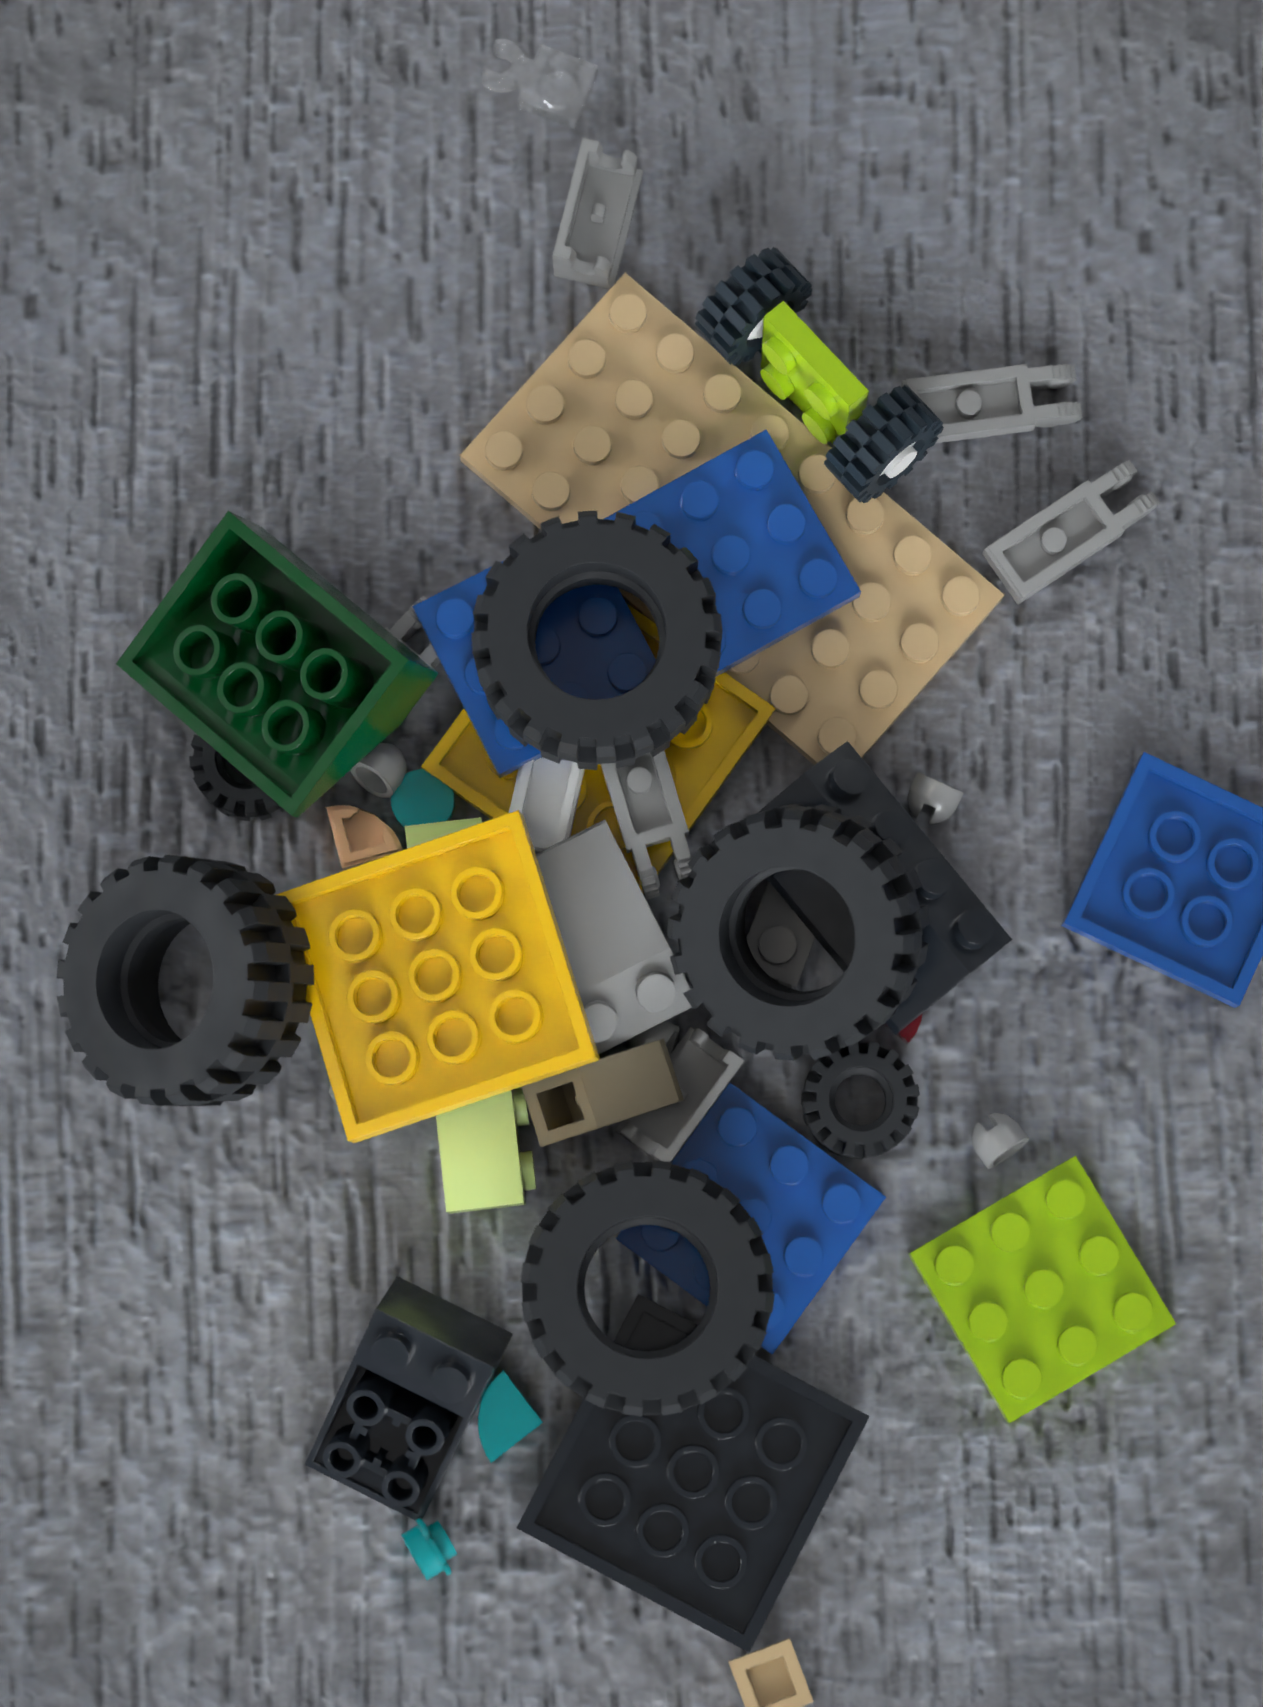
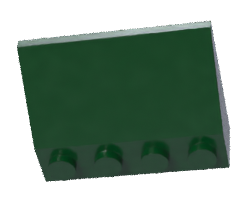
M227 511L116 662V665L291 816L297 818L404 721L439 674L263 527L230 511Z

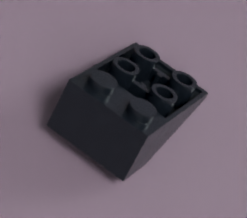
M397 1276L375 1309L305 1465L413 1520L417 1518L423 1519L494 1376L513 1333Z

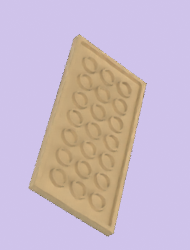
M624 273L460 454L461 462L541 530L540 523L559 516L562 524L577 521L579 511L597 510L598 519H604L767 429L861 590L859 598L725 671V673L776 708L769 718L767 725L813 765L820 762L847 741L863 759L1000 603L1004 594L884 492L876 499L871 498L867 503L859 502L824 465V461L827 459L825 456L828 450L831 449L827 443L819 442L800 420L736 366L730 365L714 347L628 274ZM618 588L628 605L655 623L648 607L639 598Z

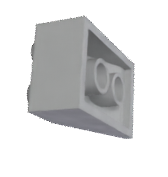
M606 820L536 854L598 1054L692 1008L683 994L690 990V987L683 973L679 975L674 974L670 956L674 954Z

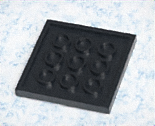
M638 1294L614 1342L632 1350H662L684 1340L698 1325ZM755 1355L747 1365L748 1368L735 1382L729 1384L717 1396L707 1402L682 1410V1412L663 1416L627 1415L604 1407L601 1408L586 1401L584 1398L529 1502L517 1529L750 1653L870 1416Z

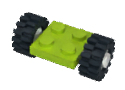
M773 247L771 250L769 248L763 249L758 257L756 254L751 255L746 259L745 265L742 268L737 265L730 271L731 277L726 282L721 280L714 289L717 292L714 295L707 296L702 303L705 308L698 311L695 317L697 320L694 323L695 328L730 365H739L743 360L747 362L753 359L756 351L761 354L762 370L760 374L771 392L781 400L789 397L803 412L802 420L810 433L819 442L826 444L830 441L835 446L828 450L824 465L859 502L867 503L871 498L876 499L882 495L886 487L890 490L895 486L898 478L903 474L905 476L913 470L912 466L914 463L921 461L928 454L926 449L934 446L939 439L937 436L943 431V422L907 385H904L902 388L900 386L893 388L890 394L886 392L880 396L873 407L871 404L867 406L869 390L796 314L805 309L808 304L807 298L812 295L813 290L811 289L812 285L777 248Z

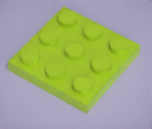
M1076 1155L908 1253L1007 1423L1015 1421L1176 1325V1322Z

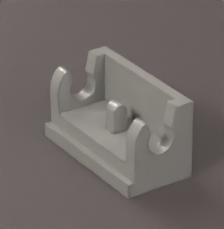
M582 137L553 251L554 276L611 289L617 280L643 170L637 169V156L633 152L624 150L621 158L611 157L602 152L603 147L599 141Z
M690 1027L670 1054L684 1100L623 1120L615 1129L617 1133L654 1160L673 1161L744 1062L742 1058L731 1050L723 1049L713 1042L708 1034L699 1028L694 1030Z

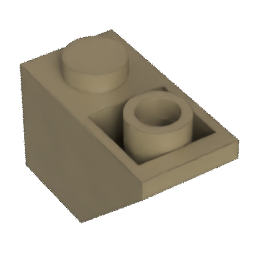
M664 1038L522 1086L541 1147L684 1100Z

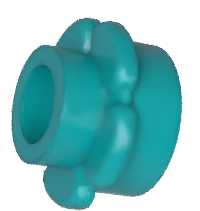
M417 1518L415 1520L417 1525L401 1534L403 1541L426 1580L442 1571L449 1576L452 1570L446 1561L457 1555L452 1542L438 1520L427 1526L422 1518Z

